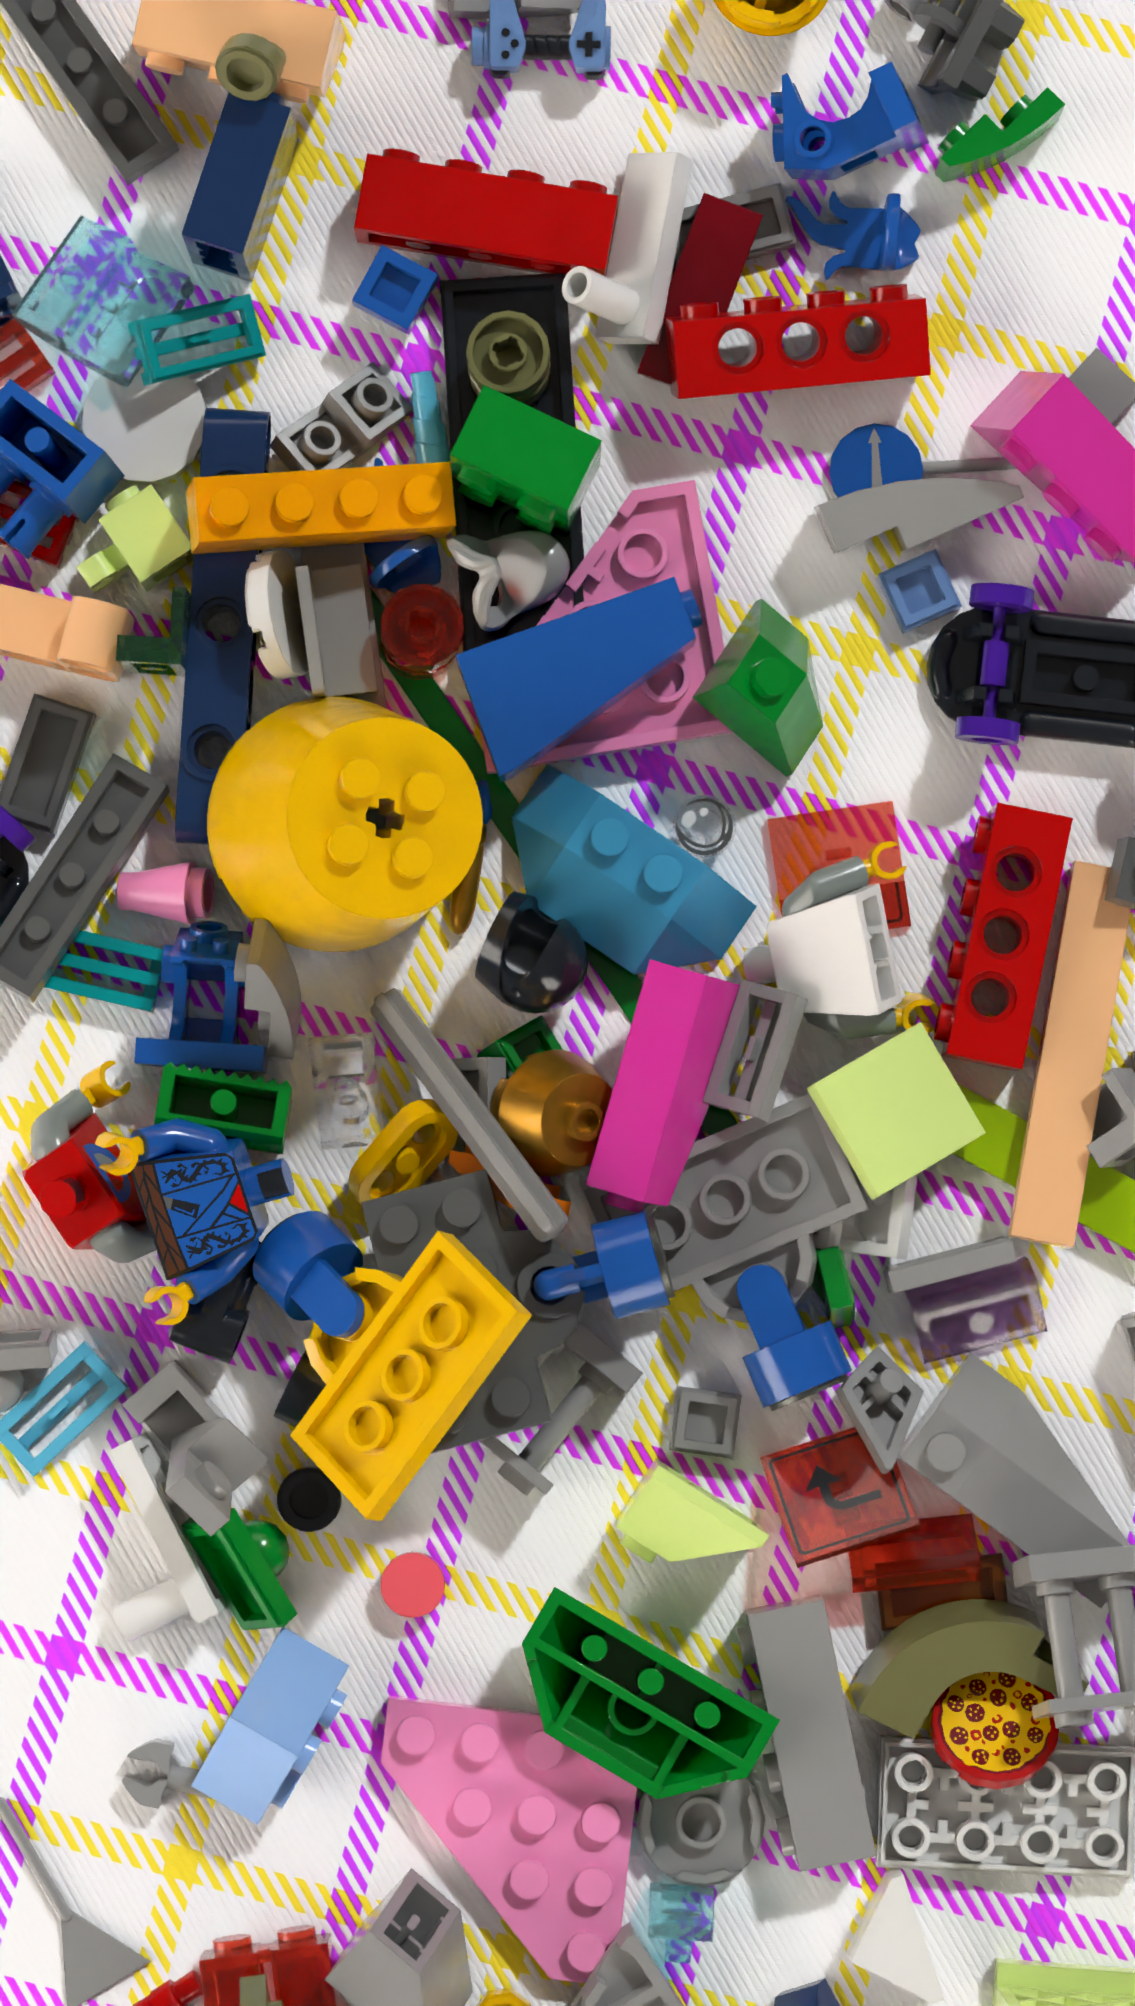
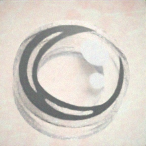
M709 795L692 797L678 808L672 824L673 838L676 845L698 860L715 859L724 854L734 840L736 834L734 814L730 807L719 798Z

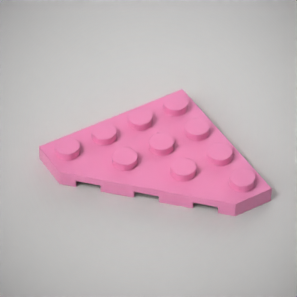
M695 480L632 490L617 511L614 519L599 540L594 543L567 581L566 586L537 624L549 622L675 577L680 592L691 589L700 611L703 625L694 628L696 635L695 645L529 767L734 733L692 698L724 650ZM583 584L584 601L575 606L574 592L576 593ZM480 729L487 774H494L496 770Z
M389 1696L381 1754V1764L548 1977L553 1980L585 1983L622 1926L637 1787L546 1734L540 1713Z

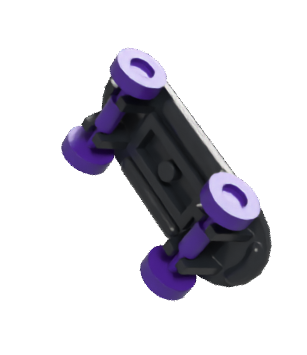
M1004 583L971 584L969 606L974 609L960 613L943 626L931 644L926 663L927 685L936 705L949 719L956 722L955 738L979 744L1017 745L1019 744V736L1135 749V620L1034 610L1035 591L1033 589Z

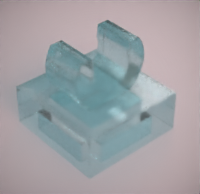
M650 1882L648 1938L665 1939V1962L690 1964L692 1941H713L714 1887Z

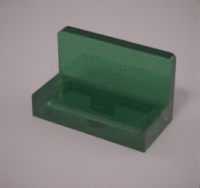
M173 587L170 638L117 635L116 661L127 673L185 677L191 594L186 587Z

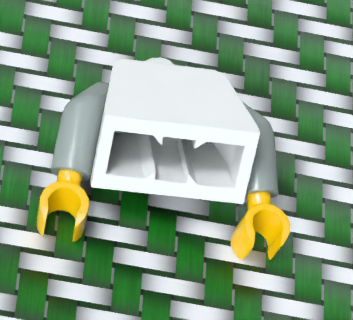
M886 841L874 845L868 852L866 859L861 860L858 856H853L812 872L784 899L782 907L783 916L767 923L766 933L769 945L747 948L743 956L744 973L748 981L759 984L776 982L778 989L795 993L808 999L803 1014L807 1022L841 1039L848 1040L889 1035L895 1032L896 1027H904L907 1030L916 1025L908 1020L909 1013L913 1008L933 1005V1002L921 993L907 994L902 998L880 884L868 885L870 877L876 876L880 879L889 880L898 878L905 872L907 866L896 868L892 872L887 873L881 870L878 865L879 853L885 848L899 845L896 842ZM929 1021L921 1022L929 1034L933 1030L934 1025Z

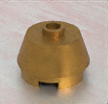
M556 1049L527 1056L526 1058L528 1059L516 1069L509 1079L501 1078L498 1082L491 1101V1114L537 1176H559L592 1164L611 1098L612 1088L588 1061L571 1051Z

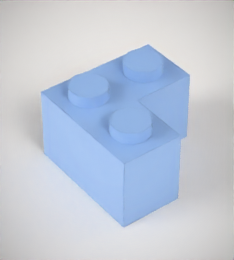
M282 1627L227 1720L191 1787L257 1825L271 1803L282 1809L322 1742L320 1738L311 1734L316 1724L319 1723L329 1729L348 1696L337 1689L350 1665Z

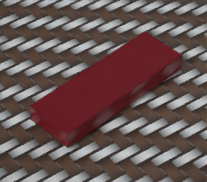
M707 193L703 194L670 282L659 344H647L637 371L638 375L667 386L671 385L665 317L681 316L680 305L718 302L719 312L728 311L762 220V214Z

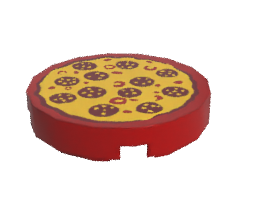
M982 1672L962 1678L948 1687L933 1705L930 1732L935 1751L945 1765L947 1762L953 1770L959 1773L958 1776L972 1785L997 1790L1022 1785L1044 1768L1056 1749L1059 1729L1055 1728L1054 1717L1033 1719L1031 1706L1046 1700L1055 1699L1052 1693L1007 1673Z

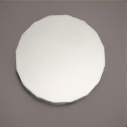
M136 358L113 365L94 381L83 403L82 430L84 435L102 448L125 475L122 481L128 484H152V486L178 478L190 468L189 465L196 460L198 454H201L206 405L199 387L189 376L144 386L141 373L145 372L142 360L137 361ZM158 359L160 367L172 365L162 359Z
M282 549L259 553L256 555V562L250 563L245 580V603L248 624L251 626L253 633L262 631L266 647L258 648L259 652L257 653L263 665L273 676L281 680L303 676L309 672L295 571V567L298 565L292 556Z

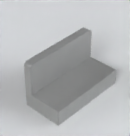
M361 564L311 571L308 565L295 567L313 697H351L379 693Z

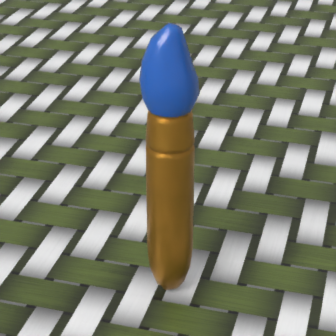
M482 779L476 783L483 812V826L479 848L468 873L452 891L450 923L453 932L457 935L464 934L473 919L485 850L484 844L486 843V825L492 817L489 785L486 780Z

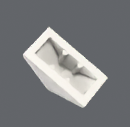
M900 1868L886 1869L846 1950L851 1963L931 2004L943 2001L945 1999L905 1877Z

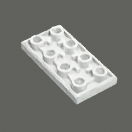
M880 1735L876 1867L1134 1879L1135 1746L1057 1743L1056 1749L1049 1761L1033 1778L1022 1785L997 1790L975 1786L958 1776L959 1773L953 1770L947 1762L945 1765L936 1753L932 1737H915L913 1739L909 1736Z

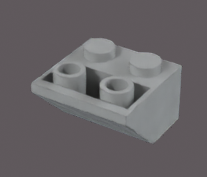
M411 1868L367 1916L325 1978V1981L334 1987L350 2006H465L473 1993L461 1910Z

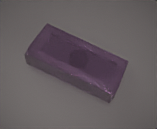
M1017 1257V1262L905 1291L924 1364L1048 1331L1038 1280L1027 1257Z

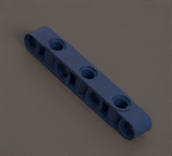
M206 408L203 422L199 477L268 473L271 413L266 411ZM263 550L194 554L175 817L176 843L209 845L207 836L208 803L213 782L219 768L209 769L200 765L198 761L200 746L210 738L220 737L229 741L232 748L236 741L247 730L251 729L258 632L253 633L251 626L248 624L245 603V580L250 563L256 562V555L263 553ZM226 611L237 615L240 618L241 625L239 632L234 638L229 641L218 642L207 636L208 622L214 615Z

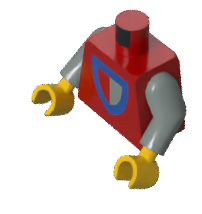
M109 1060L82 1077L80 1091L76 1089L71 1090L35 1119L31 1126L30 1134L31 1154L34 1159L22 1171L24 1180L39 1201L42 1210L49 1216L69 1247L73 1250H95L114 1262L129 1263L156 1251V1247L131 1172L115 1176L99 1168L102 1164L115 1162L120 1155V1149L117 1144L107 1148L95 1145L97 1137L108 1131L97 1114H93L92 1106L103 1108L127 1094L131 1083L128 1081L114 1090L107 1084L105 1071L116 1064L115 1061Z

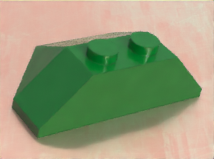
M556 1587L553 1588L522 1642L544 1732L655 1799H662L747 1778L780 1719Z

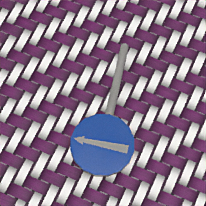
M872 423L855 428L839 441L831 455L829 477L833 492L839 498L858 490L893 482L919 480L925 474L1017 468L1005 457L922 462L919 449L907 434L891 425Z

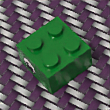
M483 385L450 453L452 475L454 480L461 482L458 489L459 492L468 498L489 507H493L497 499L518 509L519 512L516 518L535 530L551 534L553 527H556L568 533L600 466L602 440Z

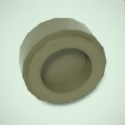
M240 33L230 37L223 45L215 64L216 75L222 86L232 95L244 100L258 101L267 98L275 90L286 63V54L282 48L266 38L251 33Z

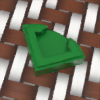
M838 1246L816 1250L819 1278L828 1321H832L835 1329L852 1325V1321L855 1320V1299L843 1251L839 1250Z

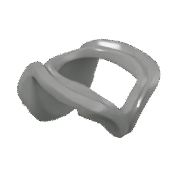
M519 531L487 541L465 534L456 535L447 540V547L457 564L479 574V581L472 594V605L475 619L484 631H497L503 628L515 615L550 601L562 589L569 574L570 564L567 553L553 536L544 531ZM498 586V604L497 606H490L492 596L494 594L496 587Z

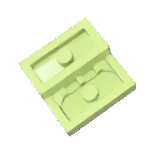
M921 1022L806 1088L871 1200L881 1196L986 1133Z

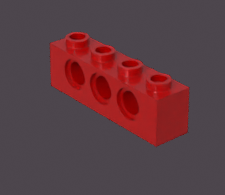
M890 284L869 287L870 298L845 300L844 290H826L806 293L807 304L782 306L781 296L743 299L744 310L719 312L718 302L680 305L681 316L665 317L671 394L677 399L931 375L926 298L916 294H908L907 284ZM866 316L872 321L874 326L873 340L865 349L851 351L845 340L846 329L854 319ZM795 323H806L812 333V342L809 349L798 357H788L782 347L784 332ZM743 329L749 337V350L747 354L738 362H724L719 354V342L722 336L729 330Z
M999 802L991 808L989 817L979 815L971 853L982 855L977 880L966 878L959 907V915L969 917L964 942L953 941L946 972L947 978L957 979L952 1004L943 1002L940 1004L933 1039L944 1042L942 1057L1015 1072L1023 1069L1073 818ZM1008 857L1017 858L1026 865L1029 871V882L1025 889L1011 891L1000 884L996 870L1001 859ZM1001 919L1010 923L1015 929L1017 941L1010 953L999 954L987 946L984 940V929L989 921ZM978 982H992L1002 990L1004 1006L997 1016H984L973 1007L971 993Z

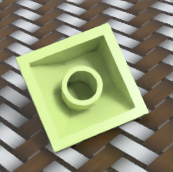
M656 1458L615 1522V1527L625 1533L619 1544L650 1564L653 1563L657 1555H660L669 1562L759 1548L764 1546L770 1536L762 1525Z

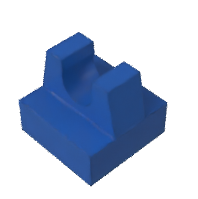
M381 245L352 299V304L356 308L409 335L439 280L438 274Z

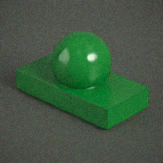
M231 1508L230 1520L212 1536L204 1531L191 1517L181 1525L184 1534L242 1630L284 1627L298 1614L276 1578L281 1575L288 1564L290 1554L287 1537L276 1524L264 1520H251L244 1524L236 1509Z

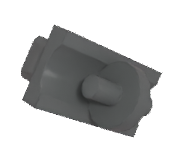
M941 0L938 6L926 2L919 3L912 17L925 31L917 47L922 52L933 56L917 86L931 95L949 91L971 102L983 99L996 78L997 70L974 56L981 41L984 40L999 51L1007 49L1017 38L1025 19L1003 0Z

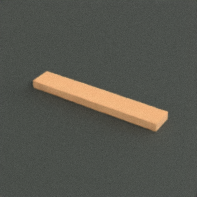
M1076 860L1071 864L1007 1237L1069 1249L1074 1247L1090 1151L1086 1146L1092 1143L1102 1074L1104 1072L1131 908L1104 900L1111 867Z

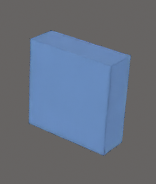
M936 549L877 575L878 582L902 634L955 612L962 607Z

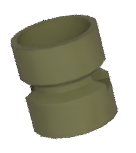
M509 310L492 313L478 322L469 336L466 350L471 387L477 396L483 385H486L528 406L539 400L548 386L550 376L548 339L539 323L524 313Z

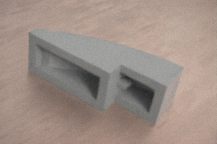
M930 478L898 481L858 490L813 508L833 554L892 529L901 551H904L1024 498V495L1019 485L983 479Z

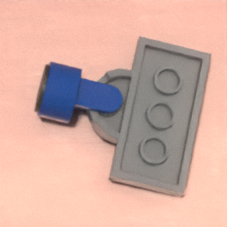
M808 1093L773 1108L769 1122L752 1117L694 1142L669 1205L645 1203L643 1211L646 1212L647 1216L653 1215L674 1292L692 1285L703 1304L723 1319L749 1323L760 1350L742 1357L763 1408L769 1406L771 1411H775L849 1379L847 1373L851 1372L852 1369L832 1321H827L806 1330L796 1306L813 1283L817 1254L812 1233L871 1209L857 1174ZM595 1187L583 1190L597 1223L636 1213L606 1204L607 1191Z

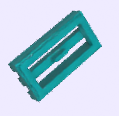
M250 294L135 320L127 324L130 336L135 335L138 347L134 351L137 361L142 360L145 372L141 373L144 386L266 356ZM239 311L242 321L241 323L154 343L151 331ZM246 336L248 347L160 367L158 356Z
M80 930L73 941L74 943L151 960L149 972L69 953L64 955L58 965L145 984L143 997L51 976L44 988L153 1013L161 982L163 949Z

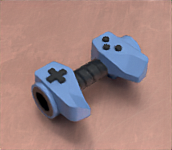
M490 0V24H485V27H472V66H484V69H489L490 75L495 79H507L510 77V73L519 72L523 60L537 59L572 60L575 72L577 74H584L587 80L602 79L606 70L610 71L611 26H606L605 0H582L571 35L544 36L524 34L514 0Z

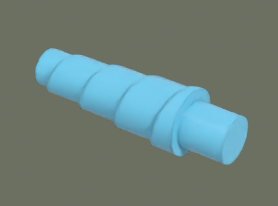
M432 371L410 373L413 391L411 397L414 412L412 419L415 434L416 464L451 462L450 449L447 447L445 425L442 424L440 402L437 400L435 379L432 377Z

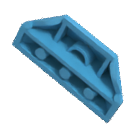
M546 764L511 816L526 894L537 898L540 911L555 921L565 918L578 930L584 942L633 975L646 973L650 959L675 967L721 960L757 907L706 864L603 794Z

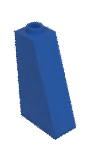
M675 577L455 655L500 783L514 778L695 645L696 635L694 628L702 626L703 622L691 589L680 592Z

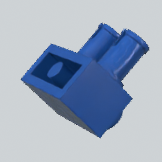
M9 379L0 390V498L15 479L20 482L26 479L30 482L29 487L33 491L6 524L0 528V538L13 549L19 550L18 552L22 556L29 559L33 555L32 552L62 515L67 518L73 515L83 524H86L125 475L102 448L13 380Z

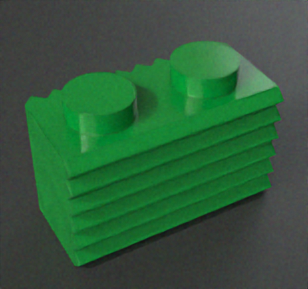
M171 1061L163 1068L154 1124L181 1118L219 1129L226 1139L241 1138L245 1143L246 1149L283 1154L293 1100L292 1087L287 1080L280 1085L274 1078L266 1083L262 1076L253 1081L249 1074L240 1079L236 1072L227 1076L223 1069L214 1074L210 1067L204 1072H201L197 1065L191 1070L185 1064L176 1068Z

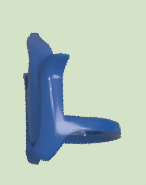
M832 191L829 198V209L836 219L847 222V224H823L813 216L800 200L792 196H787L785 199L792 208L803 230L816 243L845 252L834 255L825 263L823 274L826 281L837 270L845 267L894 271L914 263L919 258L915 242L921 230L912 217L900 207L901 195L899 193L888 194L884 208H849L840 201L836 192Z
M376 458L374 466H384L383 461L380 458ZM424 535L414 540L364 543L365 553L375 568L369 576L370 582L375 589L385 588L401 596L419 599L426 586L436 585L441 582V559L438 552V543L433 536Z

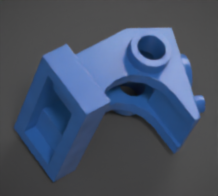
M892 61L868 72L871 83L868 96L861 109L850 117L835 122L819 120L809 114L789 74L782 75V92H771V107L775 108L776 114H783V123L773 124L772 145L775 162H784V169L792 179L836 180L904 148L906 153H909L929 143L906 87ZM825 141L820 149L811 151L816 143Z
M199 921L192 923L190 928L180 927L174 945H164L161 980L162 983L174 984L168 1039L136 1037L135 1064L164 1067L172 1061L176 1068L185 1064L188 1069H192L197 1065L200 1070H207L210 1067L211 1070L215 1071L223 1069V1071L267 1074L268 1048L261 1045L237 1044L241 988H245V983L234 981V968L237 947L239 943H243L244 931H229L228 926L220 922ZM191 980L225 982L223 1020L188 1017Z

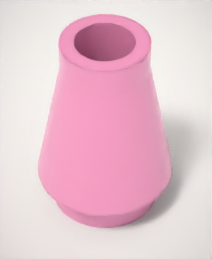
M194 861L139 872H121L117 881V904L120 910L137 911L191 925L197 919H209L212 914L215 896L213 873L210 868H198Z

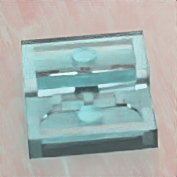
M80 215L15 308L12 316L16 322L70 358L128 388L143 364L142 360L137 361L134 349L138 347L135 335L130 336L127 324L135 320L181 310L194 292L195 287L189 275L139 253L131 238ZM168 328L151 331L154 343L161 340Z

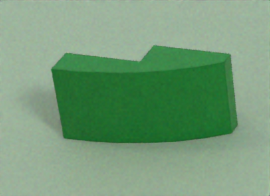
M1047 87L1034 101L1025 94L1006 112L1000 120V123L1006 128L1004 131L986 114L972 127L962 121L938 146L937 149L943 156L939 160L935 175L942 182L968 177L1004 162L1024 150L1058 122L1066 104Z

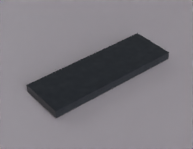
M566 273L440 280L450 453L478 397L471 387L466 350L469 336L478 322L492 313L509 310L526 314L538 322L547 335L550 349L548 386L539 400L531 404L530 407L576 428L568 302L562 294V284ZM452 475L456 535L465 534L487 541L514 532L535 530L516 518L519 510L497 499L493 507H489L463 495L458 490L461 482L454 480ZM581 506L568 533L553 527L550 534L561 544L569 559L570 570L562 589L550 601L515 615L503 628L497 631L488 632L480 628L473 614L472 594L479 581V574L458 564L463 652L535 627L543 615L545 616L566 586L567 581L584 559ZM583 584L576 593L574 592L575 606L584 601ZM498 586L494 591L490 606H497L498 604Z

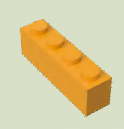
M450 462L194 477L186 489L191 554L414 540L424 535H431L435 539L444 538L456 526Z

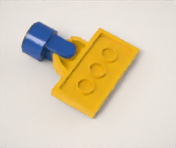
M306 1211L292 1215L277 1224L259 1245L253 1262L254 1279L290 1318L297 1321H314L311 1338L303 1339L311 1366L322 1378L326 1386L290 1436L365 1519L382 1521L531 1318L532 1314L453 1234L442 1231L436 1232L403 1278L398 1274L363 1268V1255L361 1251L333 1221L320 1211Z

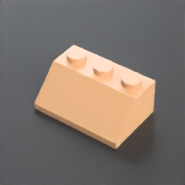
M141 0L132 46L139 56L146 57L145 66L150 69L172 75H183L184 66L208 71L207 80L222 86L216 75L215 64L223 45L234 35L240 33L256 34L277 44L286 54V63L281 78L273 92L287 101L307 103L309 94L325 98L344 47L346 33L336 10L292 0Z

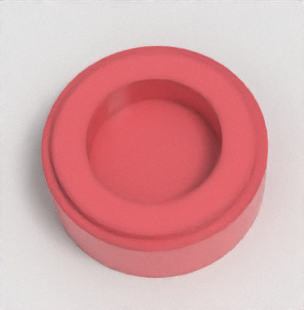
M411 1551L396 1556L386 1566L381 1578V1593L385 1603L392 1611L404 1617L416 1618L427 1615L438 1606L445 1591V1576L442 1568L435 1559L421 1552Z

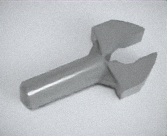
M156 1738L139 1745L127 1755L128 1758L141 1761L150 1760L156 1763L160 1771L168 1776L160 1777L154 1782H145L138 1778L124 1776L122 1779L124 1787L140 1805L159 1809L163 1798L175 1791L210 1798L191 1787L199 1769L180 1764L173 1754L175 1742Z

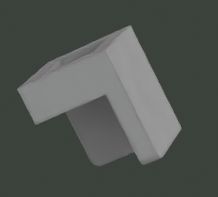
M1111 1068L1102 1074L1105 1084L1100 1089L1094 1131L1098 1138L1086 1146L1100 1168L1121 1167L1135 1158V1072L1132 1068Z
M177 1360L167 1364L122 1404L137 1423L141 1424L144 1422L169 1451L171 1450L172 1438L180 1431L220 1417L227 1418Z

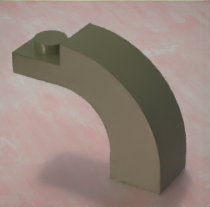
M968 1599L937 1605L907 1619L883 1638L861 1667L850 1687V1691L858 1713L915 1739L939 1696L955 1682L973 1674L982 1672L1007 1673L1057 1695L1049 1637H1045L1041 1643L1045 1632L1036 1613L1016 1604L989 1599ZM1080 1665L1083 1692H1085L1089 1681Z

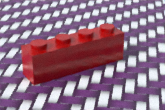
M384 149L382 156L367 153L354 224L357 243L375 246L384 245L392 249L540 274L566 273L567 275L574 267L584 266L606 277L617 215L618 195L607 194V187L585 180H573L570 182L569 187L544 183V176L526 170H509L507 177L482 173L483 167L481 165L461 159H448L445 161V166L422 163L418 154L402 149Z

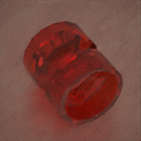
M414 584L397 591L386 603L381 617L380 647L387 664L399 675L413 680H426L445 673L456 661L455 655L459 653L464 633L463 614L457 601L444 589L430 584Z

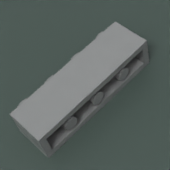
M818 1594L745 1609L748 1625L736 1628L744 1666L756 1664L761 1689L749 1691L751 1703L780 1719L771 1735L774 1752L763 1754L762 1757L770 1793L782 1791L787 1816L775 1818L783 1857L795 1855L800 1872L877 1856L824 1599Z

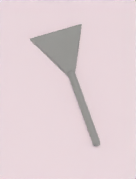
M0 1797V1817L61 1918L67 2006H79L150 1963L149 1959L69 1908L7 1801Z

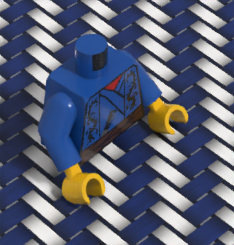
M181 1118L134 1130L129 1139L114 1132H104L97 1137L95 1145L102 1148L112 1147L119 1143L120 1155L118 1159L110 1164H102L99 1168L115 1176L131 1172L166 1280L177 1278L176 1287L155 1286L145 1293L144 1303H153L164 1294H167L171 1299L172 1309L166 1317L160 1318L155 1322V1324L175 1325L180 1323L188 1312L189 1303L197 1304L230 1283L258 1251L259 1237L269 1224L268 1213L264 1203L292 1196L295 1192L292 1174L284 1158L252 1167L245 1143L241 1138L226 1139L219 1129Z

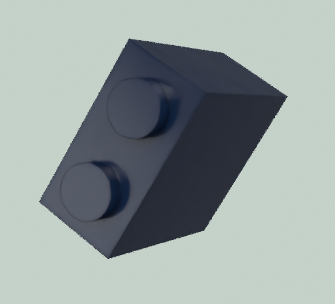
M228 92L181 233L193 264L249 282L253 281L299 143L291 107L284 106L285 99L274 92L267 98L258 101L244 100Z

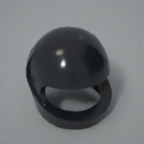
M514 891L503 903L487 934L476 965L475 978L502 1003L520 1012L534 1014L551 1012L571 1001L582 988L589 963L585 942L578 930L565 918L555 921L540 911L536 897Z

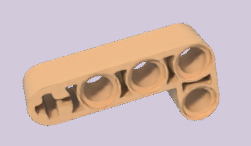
M0 584V655L105 681H120L135 619L127 609L88 597L73 596L72 600L69 601Z

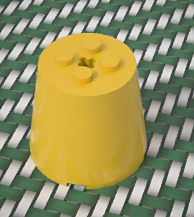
M349 697L310 698L291 703L264 717L250 730H247L227 753L217 772L207 812V836L214 868L232 898L243 910L241 912L252 923H254L255 918L267 919L278 932L283 942L303 949L321 952H348L365 949L392 939L408 929L451 894L464 879L477 854L483 826L481 798L474 776L465 760L448 741L429 728L375 703ZM379 808V814L386 816L385 829L376 830L375 824L366 821L367 810Z

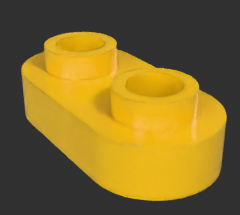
M420 1099L404 1106L354 1163L349 1173L348 1183L350 1190L360 1205L364 1201L420 1187L450 1153V1150L453 1149L457 1141L458 1132L435 1100Z

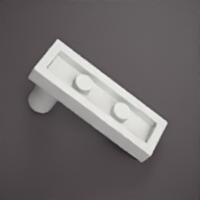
M679 152L628 154L606 277L584 266H577L571 269L563 280L562 294L564 299L573 305L598 315L595 338L606 343L659 344L693 159Z
M145 1432L109 1450L172 1576L171 1579L113 1608V1617L122 1636L128 1642H132L189 1612L196 1625L222 1612L228 1605L183 1532L181 1525L190 1516L165 1493L167 1471L148 1433Z

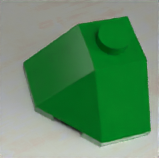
M762 598L755 601L692 698L787 777L794 773L823 728L808 638Z

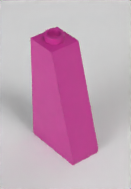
M650 959L586 1182L588 1186L608 1192L605 1200L606 1204L636 1213L643 1211L645 1203L669 1205L710 1105L703 1102V1097L740 987L739 984Z

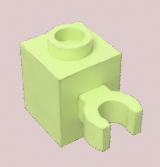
M152 484L141 491L137 486H131L109 500L105 505L108 513L98 519L114 544L92 555L76 568L94 594L108 587L129 569L133 571L146 592H148L193 562L194 554H191L189 539Z

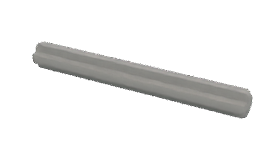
M392 988L385 993H379L374 998L370 1013L536 1240L546 1242L558 1237L568 1223V1216L401 990Z

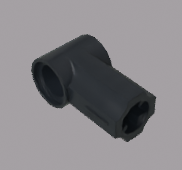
M255 1255L230 1283L197 1304L189 1303L185 1318L180 1323L173 1325L169 1341L230 1364L249 1319L250 1310L247 1309L255 1287L258 1285L253 1276Z

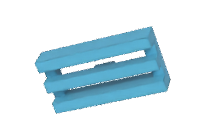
M84 1341L0 1420V1442L34 1477L130 1387L112 1371V1368L105 1360H102L95 1353L92 1346L87 1341ZM85 1361L92 1370L18 1439L10 1430ZM102 1380L109 1389L40 1454L34 1457L28 1448Z

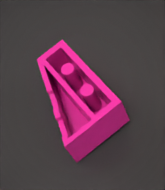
M1020 371L974 420L970 427L1041 490L1045 500L1057 512L1066 518H1071L1087 532L1084 539L1098 555L1111 563L1115 559L1135 563V448L1065 374Z

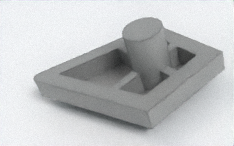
M877 1346L848 1376L849 1379L844 1381L835 1390V1393L879 1471L882 1474H887L894 1468L924 1390Z

